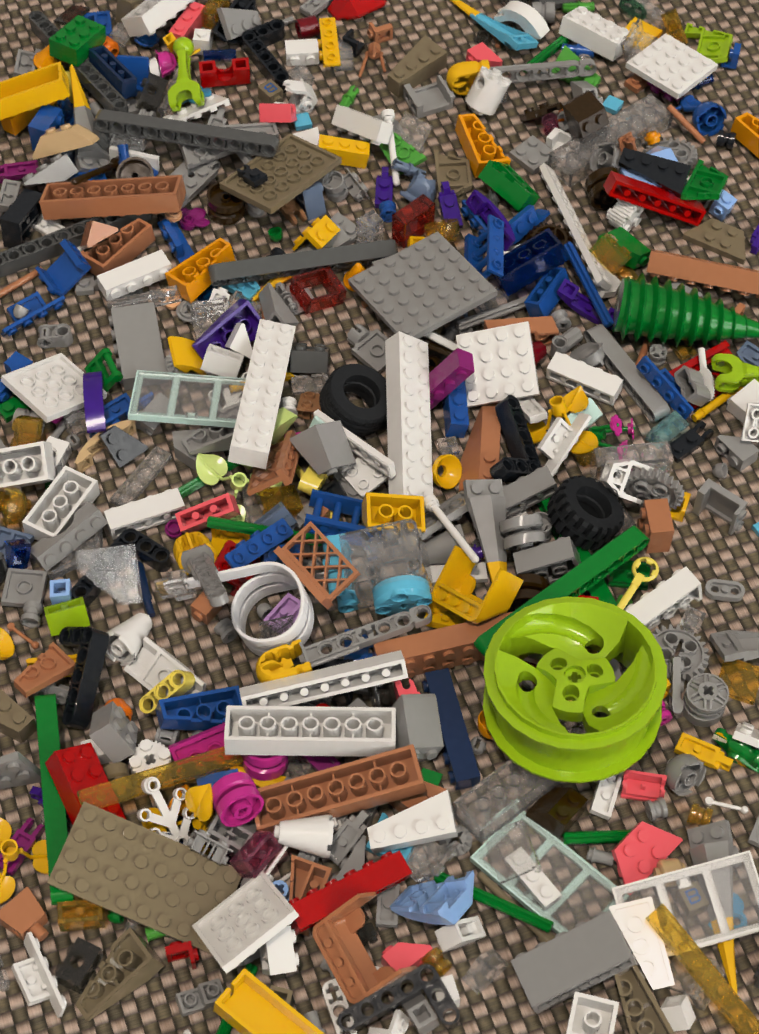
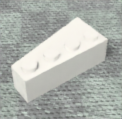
M684 567L682 570L678 569L672 574L671 578L658 583L653 591L650 593L646 592L638 602L628 605L624 610L634 615L649 630H652L661 623V619L668 620L672 618L679 608L685 610L690 607L689 603L695 599L698 602L703 599L701 583L687 567Z
M449 791L441 792L368 827L367 831L372 852L376 854L458 837Z

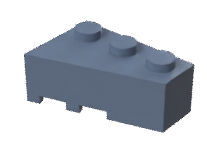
M318 181L295 197L300 207L305 210L308 221L326 214L323 197L324 188L322 183Z

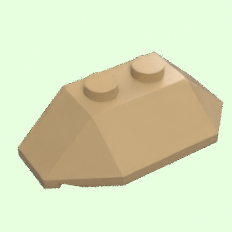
M70 123L61 125L59 129L51 127L46 129V133L40 137L32 158L35 160L90 146L97 142L99 137L88 128L79 124L70 125Z

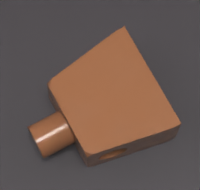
M28 887L23 889L0 909V925L22 941H24L26 933L30 931L39 942L48 936L49 932L43 927L48 922L47 916Z

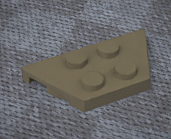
M434 150L438 193L442 192L441 182L446 181L449 182L450 190H454L456 197L471 191L472 179L469 160L452 154H448V156L439 154V150Z
M711 218L683 234L682 239L742 265L745 263V237L743 230Z

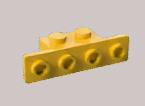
M320 18V39H317L318 48L321 49L319 51V61H323V67L340 66L335 18Z

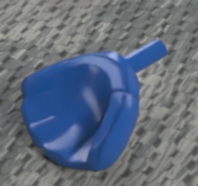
M156 33L151 36H135L134 41L143 47H153L159 43V37Z
M687 95L680 100V106L676 107L678 111L682 109L684 112H694L701 102L695 99L693 95Z

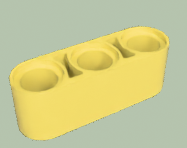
M309 465L298 484L297 490L311 496L312 489L320 490L328 476L326 473L318 475Z
M183 670L171 672L140 699V710L145 714L156 715L155 710L158 700L184 695L194 686V675L189 671ZM183 676V677H184V680H183V683L181 684V677Z

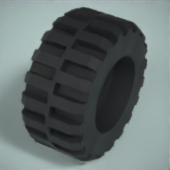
M573 476L565 479L547 504L548 518H550L552 527L556 528V532L563 537L570 536L575 547L580 546L584 550L601 549L614 538L624 524V511L622 504L618 502L617 496L613 495L609 488L603 486V483L600 481L596 482L591 477Z

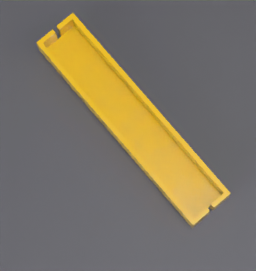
M61 61L1 81L0 121L69 97V81Z
M245 968L232 981L230 988L227 987L214 1002L213 1011L241 1034H324Z

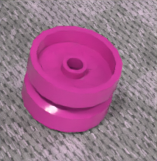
M243 755V768L254 779L261 781L279 778L287 770L288 756Z
M234 772L228 774L212 786L213 808L216 810L221 823L225 826L236 827L246 824L262 811L264 806L263 797L259 790L256 789L255 783L248 773Z

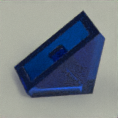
M24 538L5 541L7 568L27 569L31 551L30 542Z

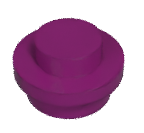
M175 519L170 520L165 525V534L170 538H178L183 534Z

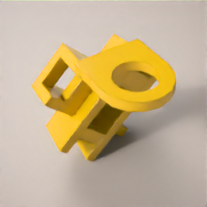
M170 32L162 39L169 53H173L178 62V57L173 52V43L176 38ZM200 48L193 51L191 56L201 51Z

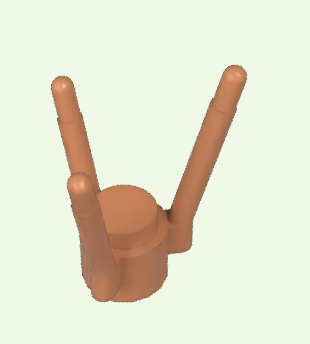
M371 42L368 45V51L365 52L358 77L362 76L368 57L373 60L380 58L383 72H386L381 46L377 42Z

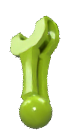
M179 37L173 43V52L178 57L179 67L176 83L168 90V102L173 112L180 111L182 103L188 99H193L197 107L204 106L205 96L200 85L191 78L190 56L194 51V45L187 37Z
M719 353L712 357L711 365L713 370L723 373L718 375L714 381L717 391L733 393L739 387L749 384L753 379L759 382V366L742 362L733 354Z

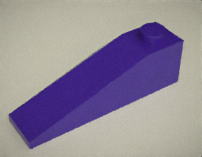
M240 298L191 346L202 360L209 344L228 350L225 345L236 323L239 322L245 324L250 342L254 341L261 317L248 300Z

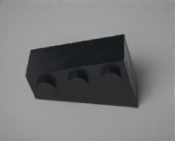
M25 188L9 206L7 211L1 215L0 225L4 247L13 248L23 244L26 237L30 238L32 233L29 231L32 225H37L42 215L39 201L43 193Z

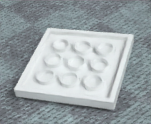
M667 33L627 61L625 68L676 99L686 94L716 71L718 67L717 63Z
M528 321L456 335L457 348L470 352L473 355L475 372L465 380L468 408L499 403L508 395H513L517 399L540 395Z
M62 353L1 376V382L46 423L84 408V372ZM103 390V399H106L107 392Z
M260 871L194 923L192 927L227 974L248 956L254 954L268 940L273 939L277 933L290 925L299 915L265 873Z

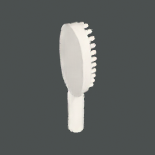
M701 347L698 348L699 372L702 374L704 385L709 389L711 400H713V397H715L714 378L712 372L707 368L705 348Z

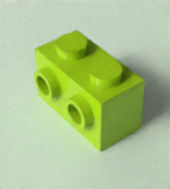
M83 597L44 607L51 637L59 636L64 627L91 626Z

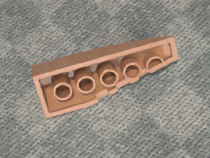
M498 403L482 405L480 407L460 461L462 476L459 481V492L464 491L463 481L494 479L490 474V468L499 461L501 425L495 411V406Z

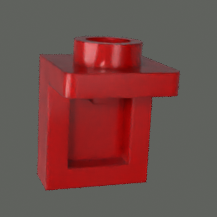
M176 941L165 947L168 963L190 958L192 969H196L195 961H199L197 947L192 948L191 941L183 943Z

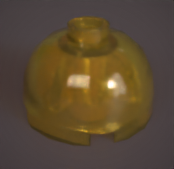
M457 218L443 219L440 222L434 221L424 225L427 237L438 231L449 243L455 241L460 232Z
M2 487L3 491H0V512L4 514V518H0L4 526L19 524L27 516L28 511H31V500L27 499L26 494L16 487Z

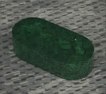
M620 0V8L632 18L636 17L643 20L647 16L646 8L636 0ZM629 3L631 5V8L625 6L624 4ZM635 9H637L638 11H642V13L637 14L635 12Z

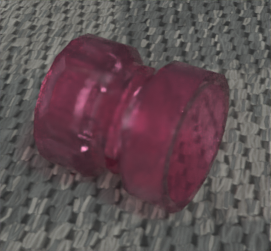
M549 113L542 118V125L546 136L555 127L560 129L557 123L559 119H557L558 116L556 114Z

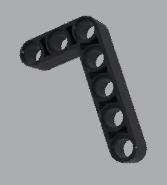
M274 19L243 32L241 35L242 49L265 79H272L283 89V93H286V86H283V82L289 79V75L267 48V46L285 38L284 21Z
M508 395L495 406V411L511 457H503L490 468V474L494 479H502V482L513 483L519 477L527 476L542 466L520 403L515 396Z
M128 528L118 536L73 586L71 591L72 597L76 599L80 595H84L83 599L86 608L90 606L133 556L158 572H166L171 568L170 552L167 548L136 529Z
M64 627L59 635L60 644L78 649V654L62 722L66 726L85 730L90 722L108 647L109 634L91 627Z
M424 964L342 1011L337 1018V1023L344 1033L352 1034L423 992L444 1027H456L460 1022V1013L436 969L430 964ZM425 971L432 972V980L428 982L421 979L422 973ZM409 982L414 985L410 993H405L401 990L404 983ZM436 991H441L445 994L444 999L440 1002L432 999V995ZM385 994L394 996L391 1004H384L382 1002ZM367 1005L374 1007V1012L370 1016L362 1014L363 1008ZM447 1011H453L456 1014V1018L452 1022H447L443 1018L444 1014ZM348 1016L354 1018V1024L349 1028L342 1025L344 1018Z

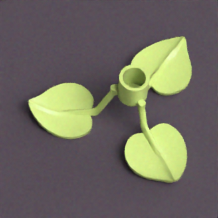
M198 453L196 471L203 483L214 486L218 483L219 479L221 481L231 480L230 486L234 490L233 496H235V499L238 492L242 491L246 484H249V479L241 472L223 477L227 474L228 465L222 457L214 454ZM281 481L255 494L262 498L273 497L279 491L283 482ZM237 504L241 515L230 519L244 522L246 510L244 506Z

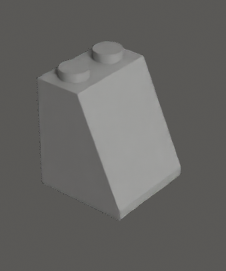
M340 420L314 425L290 438L293 446L318 475L326 473L327 476H330L338 471L343 473L350 470L349 466L356 463Z
M400 695L392 706L396 708L395 749L413 744L418 759L432 760L436 758L444 747L436 695Z

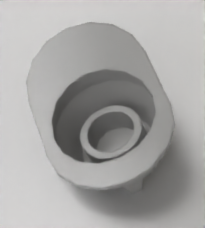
M589 342L582 344L570 353V357L578 361H584L592 367H601L604 365L603 359L605 358L602 348L603 343Z

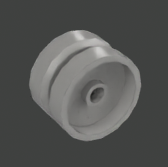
M541 514L522 515L499 522L501 533L509 535L502 540L505 551L528 549L540 543H546L545 532L536 530L543 526Z

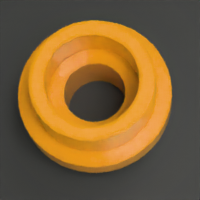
M651 131L644 137V141L648 145H652L660 141L661 134Z

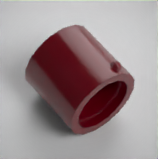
M315 15L295 20V29L299 40L320 35L319 23Z

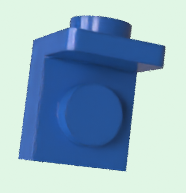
M735 43L734 49H730L728 62L720 63V67L737 68L741 43Z

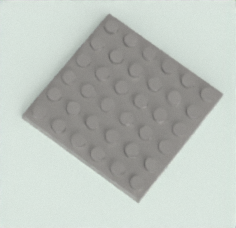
M438 231L348 279L349 285L395 334L400 331L417 339L498 295L497 290Z

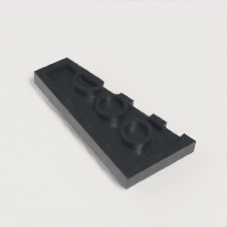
M628 148L623 149L618 166L637 176L645 177L651 183L655 182L662 189L674 192L679 198H681L691 170V165Z

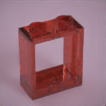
M422 194L392 215V239L396 241V244H399L404 249L408 246L407 240L410 236L421 237L434 228L435 203Z
M330 267L293 276L289 286L291 294L295 296L306 314L343 304L347 290ZM323 284L329 293L327 295L311 299L304 290V288Z

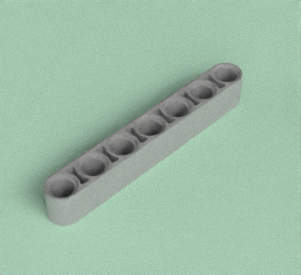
M599 324L584 331V338L587 343H603L602 348L605 353L604 365L613 375L623 379V388L651 422H656L670 415V408L667 402L636 368V364L604 325Z

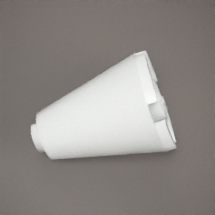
M137 613L106 632L109 634L106 656L111 661L115 662L117 660L121 662V666H126L135 660L143 645V638L148 636L153 626L150 616L145 613Z
M333 815L279 821V825L274 826V838L277 839L279 844L322 858H329L331 851H327L328 845H332L334 822L331 820Z

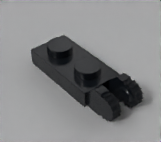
M701 421L693 429L691 428L664 448V452L678 463L701 447L705 441L713 436L714 431L709 429L700 436L698 433L706 426V423Z

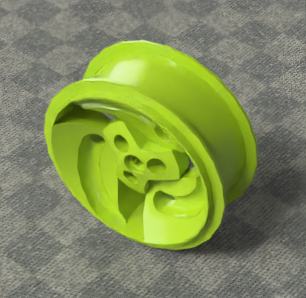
M559 597L545 599L524 607L508 618L493 635L485 653L483 712L487 729L494 742L513 763L534 775L553 781L585 783L604 780L624 772L639 761L654 743L662 721V700L667 689V665L659 643L651 631L634 615L614 604L593 598ZM585 648H589L599 652L596 654L589 653ZM534 653L544 655L537 663L536 668L523 661V659ZM612 659H616L627 668L616 682L613 667L609 663ZM530 680L536 686L530 692H525L520 688L519 683ZM597 712H604L608 714V716L596 717L593 714ZM558 719L569 722L582 721L586 734L568 733Z

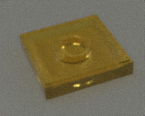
M740 660L732 662L723 661L719 677L728 686L729 698L754 705L759 689V666Z

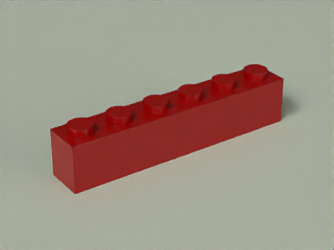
M610 171L603 185L608 196L699 226L707 212L700 201L682 200L674 192L666 191L657 186Z
M400 850L395 853L389 851L380 857L381 860L375 863L373 860L362 865L363 869L357 872L355 869L350 870L343 875L344 878L338 881L336 878L325 884L324 888L320 890L314 888L307 892L306 897L302 899L296 897L290 900L289 903L299 915L290 924L291 929L295 931V935L314 927L319 921L358 893L375 892L377 895L407 880L412 872Z

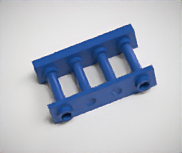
M491 214L488 215L487 229L478 237L468 233L465 236L464 258L485 279L491 274L500 278L503 277L504 221ZM487 265V269L482 273V269Z
M312 489L309 506L314 507L313 515L306 514L304 526L311 521L324 536L339 534L341 539H346L350 544L377 550L380 548L384 531L380 529H367L366 526L358 525L359 519L362 517L363 500ZM322 506L333 511L332 519L320 516ZM341 513L352 515L351 523L339 521ZM311 529L308 533L315 534V531Z

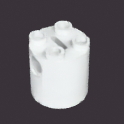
M481 67L465 98V101L475 114L480 116L483 114L494 115L511 84V80L503 77L500 70L496 68L490 70L487 67Z

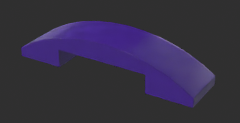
M473 190L465 203L474 215H480L487 225L489 214L504 221V251H508L516 241L510 224L501 211L479 191Z
M565 278L557 290L559 297L582 317L597 325L602 324L591 300L578 292L580 287ZM610 307L608 312L613 320L614 309Z
M102 371L83 373V396L87 433L106 431Z

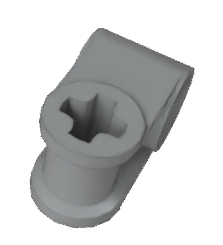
M42 324L38 327L39 338L37 339V345L41 348L69 347L74 341L68 324Z

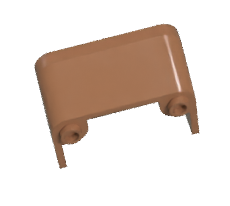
M375 892L358 893L319 921L312 931L313 938L342 992L352 1004H356L417 968V966H412L396 971L391 966H383L378 970L374 966L356 932L365 924V915L361 907L377 896Z

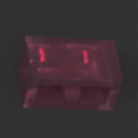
M256 831L229 862L242 878H256L282 849V846L270 831Z

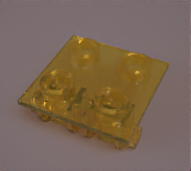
M295 485L268 487L258 492L264 508L262 510L263 515L280 501H282L292 515L297 516L303 509Z

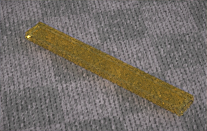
M223 746L79 790L77 796L81 806L85 801L96 807L103 808L146 794L141 789V783L147 777H156L160 781V789H164L241 765L243 759L241 755H225V747ZM153 781L150 783L151 789L155 788V783Z
M663 903L645 918L738 1034H759V1020Z

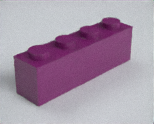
M457 348L429 373L430 410L475 372L472 353Z

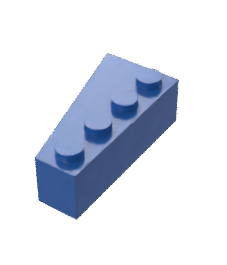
M239 685L161 699L158 700L155 711L160 729L205 731L225 722L227 705H243Z

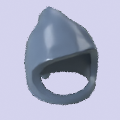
M418 169L406 191L401 190L400 195L418 206L427 207L434 202L436 197V179H426L422 175L421 170Z

